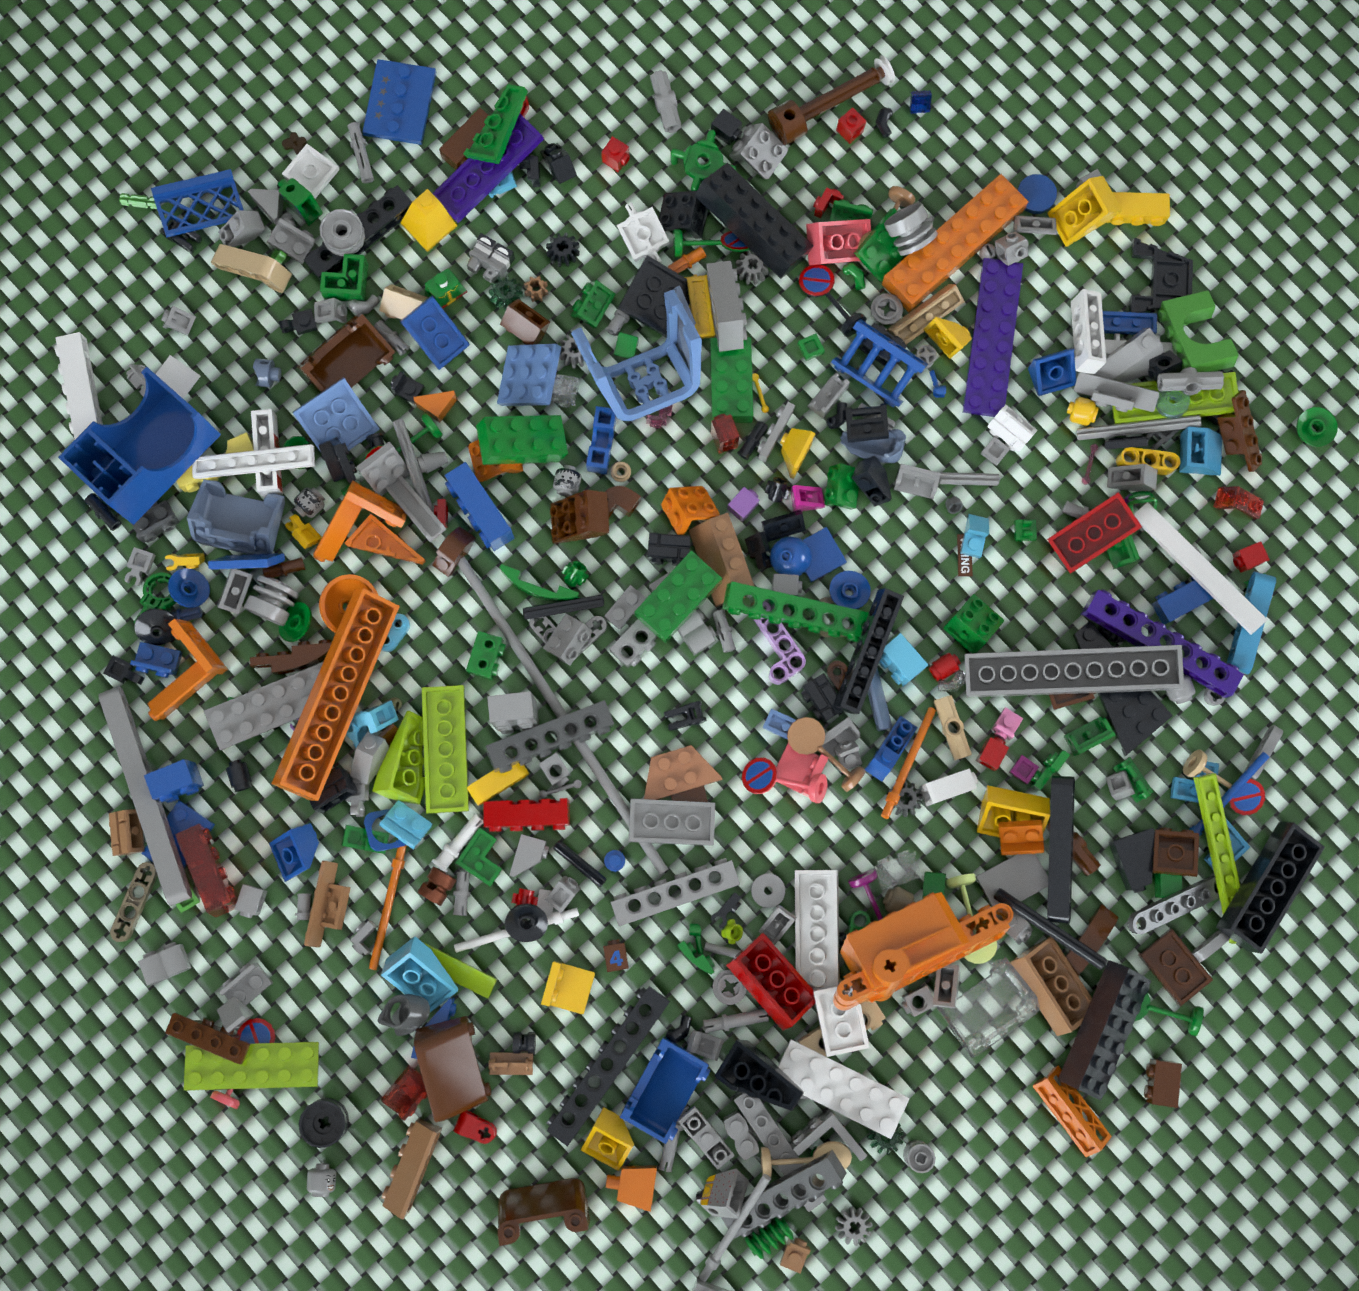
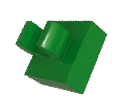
M817 333L799 340L797 343L805 361L822 355L825 352Z
M1036 519L1014 521L1015 541L1037 540Z

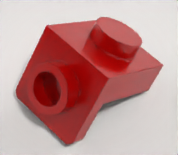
M826 187L822 197L818 196L814 202V216L821 219L829 203L834 204V200H844V196L838 190Z

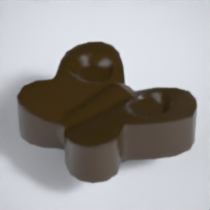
M292 132L290 138L282 141L283 148L285 150L294 149L296 155L307 144L306 138L298 137L296 132Z

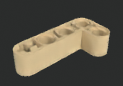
M219 244L211 260L212 265L223 271L260 280L269 288L279 293L284 292L292 276L285 267L271 257Z

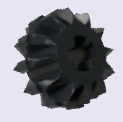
M565 232L564 236L557 233V238L550 237L551 243L546 244V249L548 250L546 255L548 258H551L552 264L558 262V267H561L562 263H565L569 267V261L575 263L576 257L580 255L578 250L580 248L579 243L575 242L574 236L568 238L567 232Z

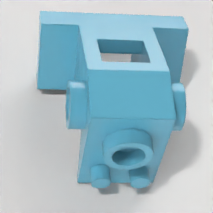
M392 701L384 702L381 705L354 714L346 736L353 741L355 748L368 732V728L370 733H374L399 720Z

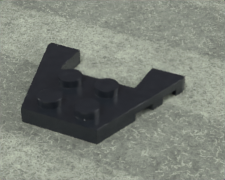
M1133 238L1131 258L1152 260L1151 296L1131 295L1129 312L1143 313L1160 309L1162 301L1192 294L1193 260L1171 251H1163L1158 249L1156 245H1148L1141 242V239Z

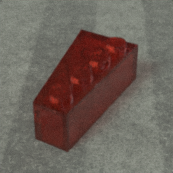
M197 824L175 834L206 912L217 918L234 910L237 903L236 894L228 882V874L224 866H221L219 862V852L210 842L212 835L207 827L204 828L201 824Z

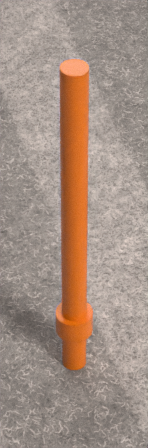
M932 707L928 708L891 792H888L885 799L886 805L881 814V817L889 819L894 806L899 802V794L935 715L936 710Z
M407 845L398 847L395 859L392 860L391 867L393 869L369 964V969L377 970L400 872L401 869H404L405 865L403 860Z

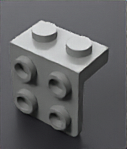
M763 123L749 125L743 131L744 135L741 140H738L733 145V151L729 157L733 161L745 160L763 179H769L787 154L788 149Z

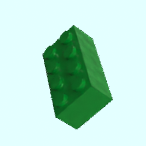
M751 337L743 340V349L720 352L717 338H710L712 424L752 423Z
M561 415L484 417L476 425L483 465L560 462L568 454Z
M691 550L634 611L635 617L666 643L722 583L723 578Z

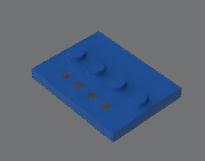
M377 59L363 135L422 145L437 73L436 68Z

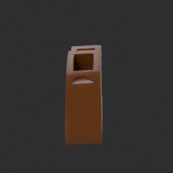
M331 640L318 641L319 644H310L308 641L298 642V645L291 646L292 654L288 651L277 652L275 656H269V653H258L256 657H250V666L255 669L271 667V671L275 675L301 671L325 659L331 646Z

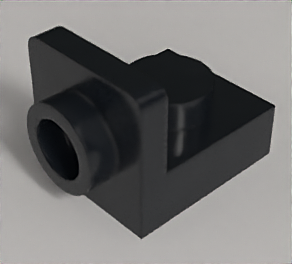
M528 155L519 163L520 169H527V179L531 180L533 188L541 187L538 156Z
M402 371L399 372L398 376L395 375L390 384L393 394L414 405V397L420 396L425 388L424 385L407 377Z

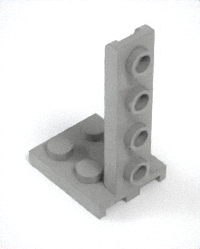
M390 442L356 467L375 493L383 496L388 492L429 542L446 530L444 525L406 482L405 478L410 475L408 467Z

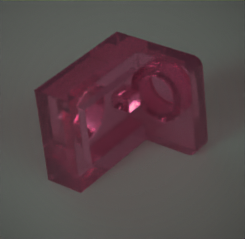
M673 404L660 409L659 416L646 415V424H650V427L653 428L666 426L667 417L672 416Z

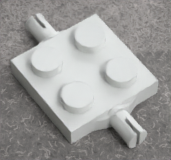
M629 203L632 211L627 204L625 208L630 216L626 221L618 224L617 227L634 261L637 262L648 255L662 263L657 252L671 243L653 207L637 212L633 203Z

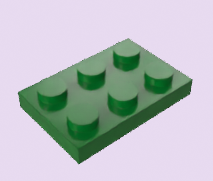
M895 208L887 212L854 252L878 281H883L884 276L904 256L899 254L898 247L894 244L898 236L891 237L884 226L885 221L898 212Z

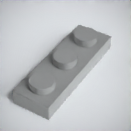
M788 402L785 407L781 406L776 416L779 419L776 425L771 424L767 432L770 436L766 442H761L757 450L760 453L759 460L766 463L794 412V404Z

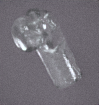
M958 670L951 681H938V691H958L966 683L965 672Z

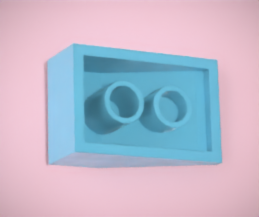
M415 936L385 961L381 976L404 994L424 997L430 1005V1012L458 992V987L432 950Z

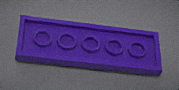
M519 113L500 164L468 158L432 194L441 202L449 215L459 223L544 140V137Z

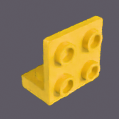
M553 961L541 1004L584 1014L595 973Z

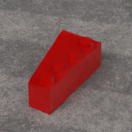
M560 798V801L555 799H541L539 801L518 800L517 802L512 800L483 801L484 828H489V832H502V828L510 827V831H523V827H531V831H543L546 826H553V830H565V826H570V801L568 798Z

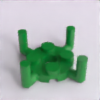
M714 130L708 131L706 140L697 141L692 146L690 145L686 151L679 149L671 150V164L676 165L678 164V158L683 159L685 173L693 178L691 191H697L701 181L726 164L723 162V155L719 147L715 144L716 133ZM706 157L709 162L702 165L698 162V159Z

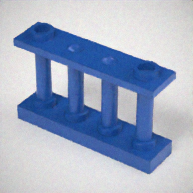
M860 319L853 327L857 335L842 359L834 358L831 363L835 365L834 368L838 372L843 374L846 372L885 398L884 402L889 406L900 407L904 401L898 397L913 374L917 372L922 373L928 363ZM868 338L874 342L873 348L859 370H856L848 363L863 339L866 340ZM885 349L891 353L889 355L890 359L874 382L865 374L880 350L883 351ZM903 361L907 364L908 369L891 393L883 388L882 385L896 363Z

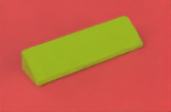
M423 942L432 950L453 982L487 999L489 998L498 980L497 978Z

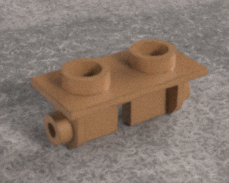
M490 1052L488 1065L490 1075H533V1054Z

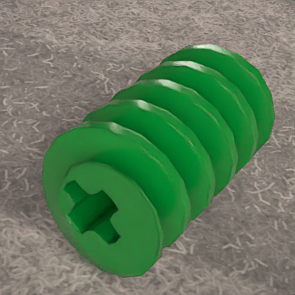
M774 1217V1225L769 1223L766 1225V1230L758 1227L760 1234L758 1235L753 1231L751 1233V1240L747 1236L744 1237L754 1256L757 1255L760 1259H763V1250L771 1254L770 1246L777 1250L779 1248L778 1241L785 1245V1236L791 1240L794 1239L793 1233L784 1217H782V1220Z

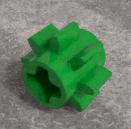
M579 561L569 562L561 572L565 575L564 581L572 587L581 586L589 576L585 573L587 570L586 566Z

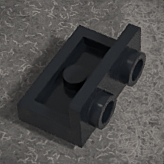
M336 437L318 445L334 482L344 478L347 479L348 483H351L352 480L356 481L354 474L357 473L353 461H348L346 455L350 453L345 442L341 444Z

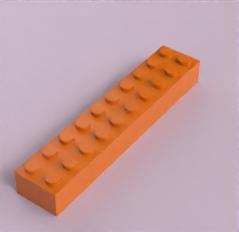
M364 588L354 590L271 784L305 799L319 800L398 612L399 605Z

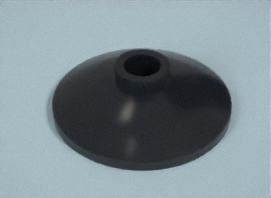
M164 609L146 610L135 621V633L144 643L164 645L175 638L171 633L172 628L168 623L176 618L172 613Z
M532 904L515 906L508 912L505 918L507 933L513 939L520 942L538 940L545 934L548 927V918L545 912Z

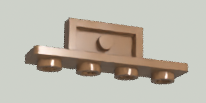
M324 860L321 862L313 905L310 911V919L305 934V946L321 947L325 927L342 930L351 887L334 884L338 863Z

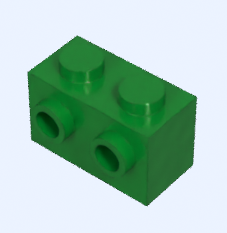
M478 631L466 672L492 680L493 675L497 676L500 664H497L499 656H503L506 644H503V638Z

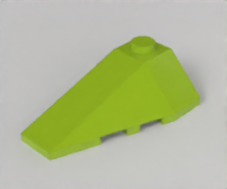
M411 711L406 712L377 772L373 792L388 799L417 805L421 803L425 788V777H423V717Z

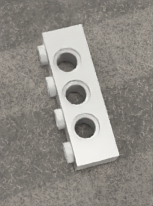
M1082 289L1071 301L1075 371L1094 375L1106 363L1102 299L1100 292Z

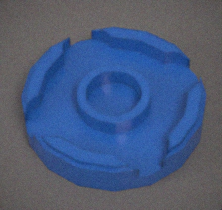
M1032 174L1025 177L1017 189L1029 201L1025 211L1032 214L1044 213L1053 206L1057 198V189L1054 182L1041 174Z

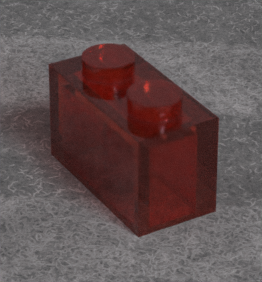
M720 414L714 417V420L711 421L710 433L718 454L738 448L739 434L732 415Z

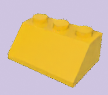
M987 785L982 799L977 833L1000 837L999 822L1042 820L1044 833L1050 818V798Z

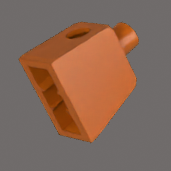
M657 1165L622 1166L620 1176L607 1175L605 1188L618 1190L617 1201L651 1212Z

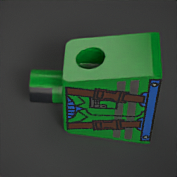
M291 178L288 181L282 179L278 182V192L287 206L308 226L323 214L312 193L297 180Z

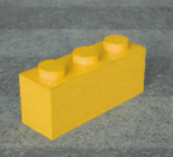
M1113 192L1122 211L1107 223L1113 225L1131 223L1134 226L1142 224L1161 226L1170 217V194Z

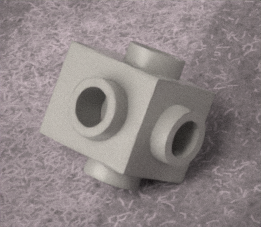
M1014 231L996 240L997 259L1009 266L1027 257V247L1029 246L1027 239Z

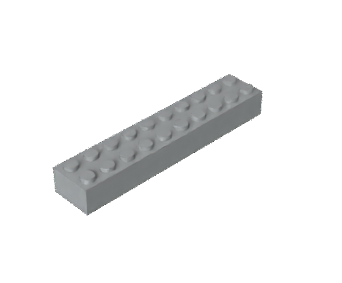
M1182 645L965 654L967 698L1181 690L1184 688Z

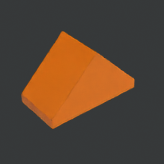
M454 391L414 397L416 406L439 423L457 401Z

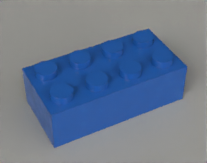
M466 462L445 474L447 479L445 485L453 498L458 497L456 499L458 506L464 515L469 514L467 518L476 532L480 530L479 536L487 549L491 547L495 552L515 539L511 528Z

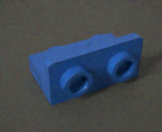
M140 642L135 661L131 660L130 665L135 666L136 671L148 674L149 670L155 671L157 676L168 678L169 675H177L183 652Z

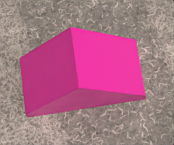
M801 485L792 486L790 495L793 512L825 508L822 488Z

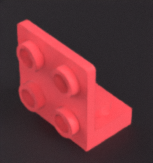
M788 742L776 767L777 777L810 783L815 774L822 773L829 757L822 754L819 756L815 753L808 755L799 754L792 749ZM780 783L809 797L807 788Z

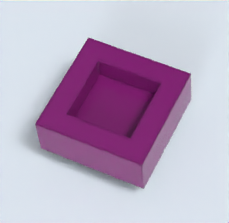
M1020 755L1009 773L1024 784H1028L1039 766L1025 756Z

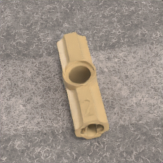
M952 695L935 700L934 704L942 725V733L946 736L953 760L971 756L972 753L963 730L964 725L958 716ZM949 723L956 724V733H951L949 731Z

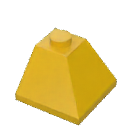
M428 189L411 203L401 221V225L427 252L457 227V224L441 202Z
M935 317L923 329L949 359L972 340L970 332L964 326L961 327L958 323Z
M791 428L789 434L785 432L780 441V444L783 445L781 452L789 476L792 479L795 478L812 445L815 433L812 431Z
M603 1107L581 1151L619 1171L634 1143L624 1120L613 1111Z

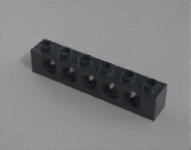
M398 185L388 189L383 197L373 201L363 213L357 214L365 230V241L359 251L354 254L360 255L402 221L412 201ZM387 207H394L391 211H386ZM374 218L379 219L376 223H370ZM341 230L338 235H345L347 230ZM322 242L320 247L310 251L303 260L310 271L321 282L322 272L338 273L343 269L344 256L333 254ZM328 255L332 256L328 261L323 260Z
M886 588L877 590L833 707L850 714H860L902 604L903 595Z

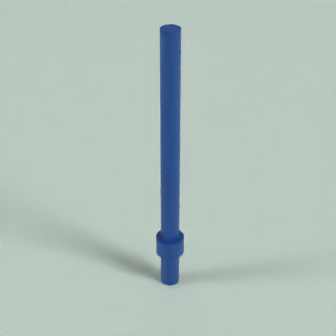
M1262 752L1221 797L1223 808L1270 758L1269 755ZM1202 819L1189 829L1193 830L1194 833H1199V837L1203 834L1202 831L1204 830Z

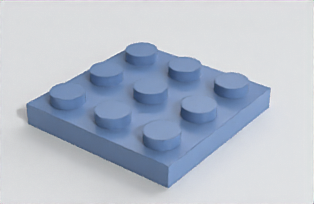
M558 344L508 346L497 404L501 406L550 405L561 346Z
M344 377L292 412L318 449L319 444L337 437L341 444L345 442L348 450L364 441L367 436L380 430Z

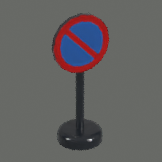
M820 264L806 267L799 276L801 290L812 297H822L825 295L846 319L841 327L842 334L845 337L854 335L856 333V330L853 329L854 325L860 319L866 322L867 318L865 315L856 313L849 316L829 293L833 289L835 280L832 271L828 267Z

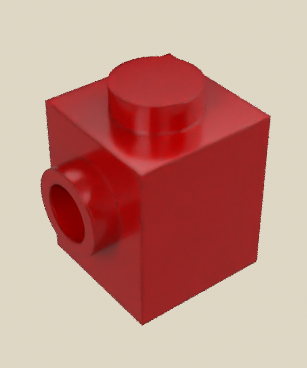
M613 136L601 152L602 162L617 172L623 166H626L630 159L629 146Z

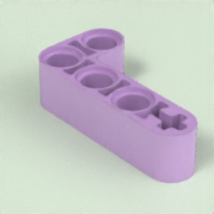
M766 601L763 602V608L766 611H770L771 606ZM765 618L760 620L754 619L781 660L774 664L769 671V680L773 684L780 685L801 672L806 664V659L782 622L775 624L778 628L776 633H770L767 630V626L773 623H769L767 619L763 624L762 622H764ZM779 642H788L790 648L788 650H781ZM792 658L799 659L801 666L798 668L793 667L790 664V660ZM776 669L782 670L784 677L776 679L773 676V671Z

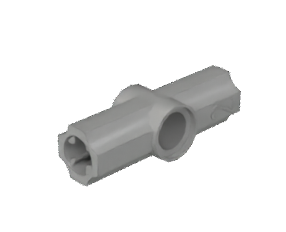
M662 70L655 71L650 75V80L655 94L654 101L657 112L661 115L665 132H677L681 128V122L677 111L675 92L671 90L667 72Z
M1189 367L1183 369L1180 373L1159 374L1157 388L1158 391H1183L1186 395H1194L1201 390L1222 389L1224 375L1223 372L1219 371L1197 372L1195 368Z

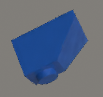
M311 823L291 829L269 843L284 882L306 871L312 864L319 842Z

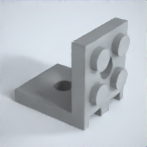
M829 1109L820 1117L814 1116L807 1123L808 1127L803 1132L799 1130L791 1137L790 1145L799 1156L833 1127L860 1161L867 1157V1154Z

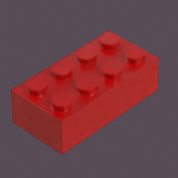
M1118 492L1047 540L1071 574L1142 528V526Z

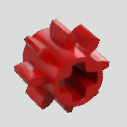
M519 888L518 894L513 893L511 903L516 904V906L521 904L537 906L538 897H534L535 891Z

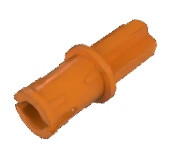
M699 246L687 255L683 254L682 258L670 264L668 268L679 274L687 268L691 269L692 265L706 258V253Z

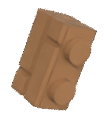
M136 809L109 813L113 856L145 852L143 830Z

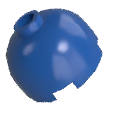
M791 536L782 538L771 549L770 562L774 570L779 574L801 576L811 565V549L800 538Z

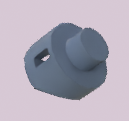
M255 359L253 369L258 377L255 386L270 388L274 381H280L281 368L275 367L273 360Z

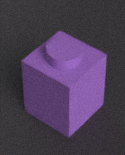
M743 487L728 504L727 510L743 523L759 505V496L752 489L747 490Z

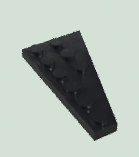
M1091 621L1073 634L1078 649L1113 648ZM1152 691L1098 693L1107 717L1110 719L1115 730V736L1121 744L1124 756H1127L1173 716Z

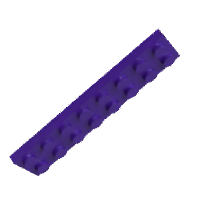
M983 258L962 413L995 417L1006 404L1023 263L1015 262L1008 266L997 259Z

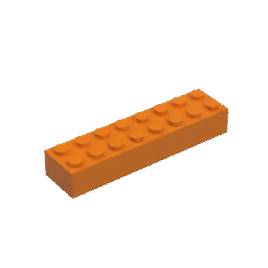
M1000 174L936 230L938 235L933 241L922 249L906 256L884 276L881 285L890 294L895 295L909 313L980 251L982 246L989 243L1014 221L1016 216L1023 213L1029 201Z

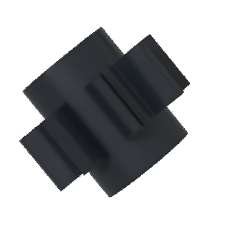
M774 477L773 481L768 480L765 488L768 499L773 502H782L783 498L788 499L791 486H787L788 481L781 477Z

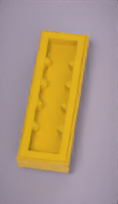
M707 276L687 278L691 313L696 322L694 326L701 339L715 337Z

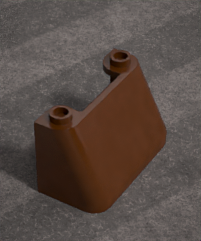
M357 314L297 367L320 392L343 377L352 388L377 365L382 363L384 366L387 365L394 358L392 355L395 351L363 314Z
M467 1016L416 1029L414 1048L436 1123L445 1121L488 1101L489 1096L492 1095L489 1082L485 1083L481 1077L472 1044V1035H475V1028L473 1022L468 1021Z
M570 1178L505 1190L500 1195L498 1203L499 1246L512 1244L518 1240L520 1236V1223L563 1216L568 1230L572 1232L588 1230L590 1215L584 1183L578 1178Z

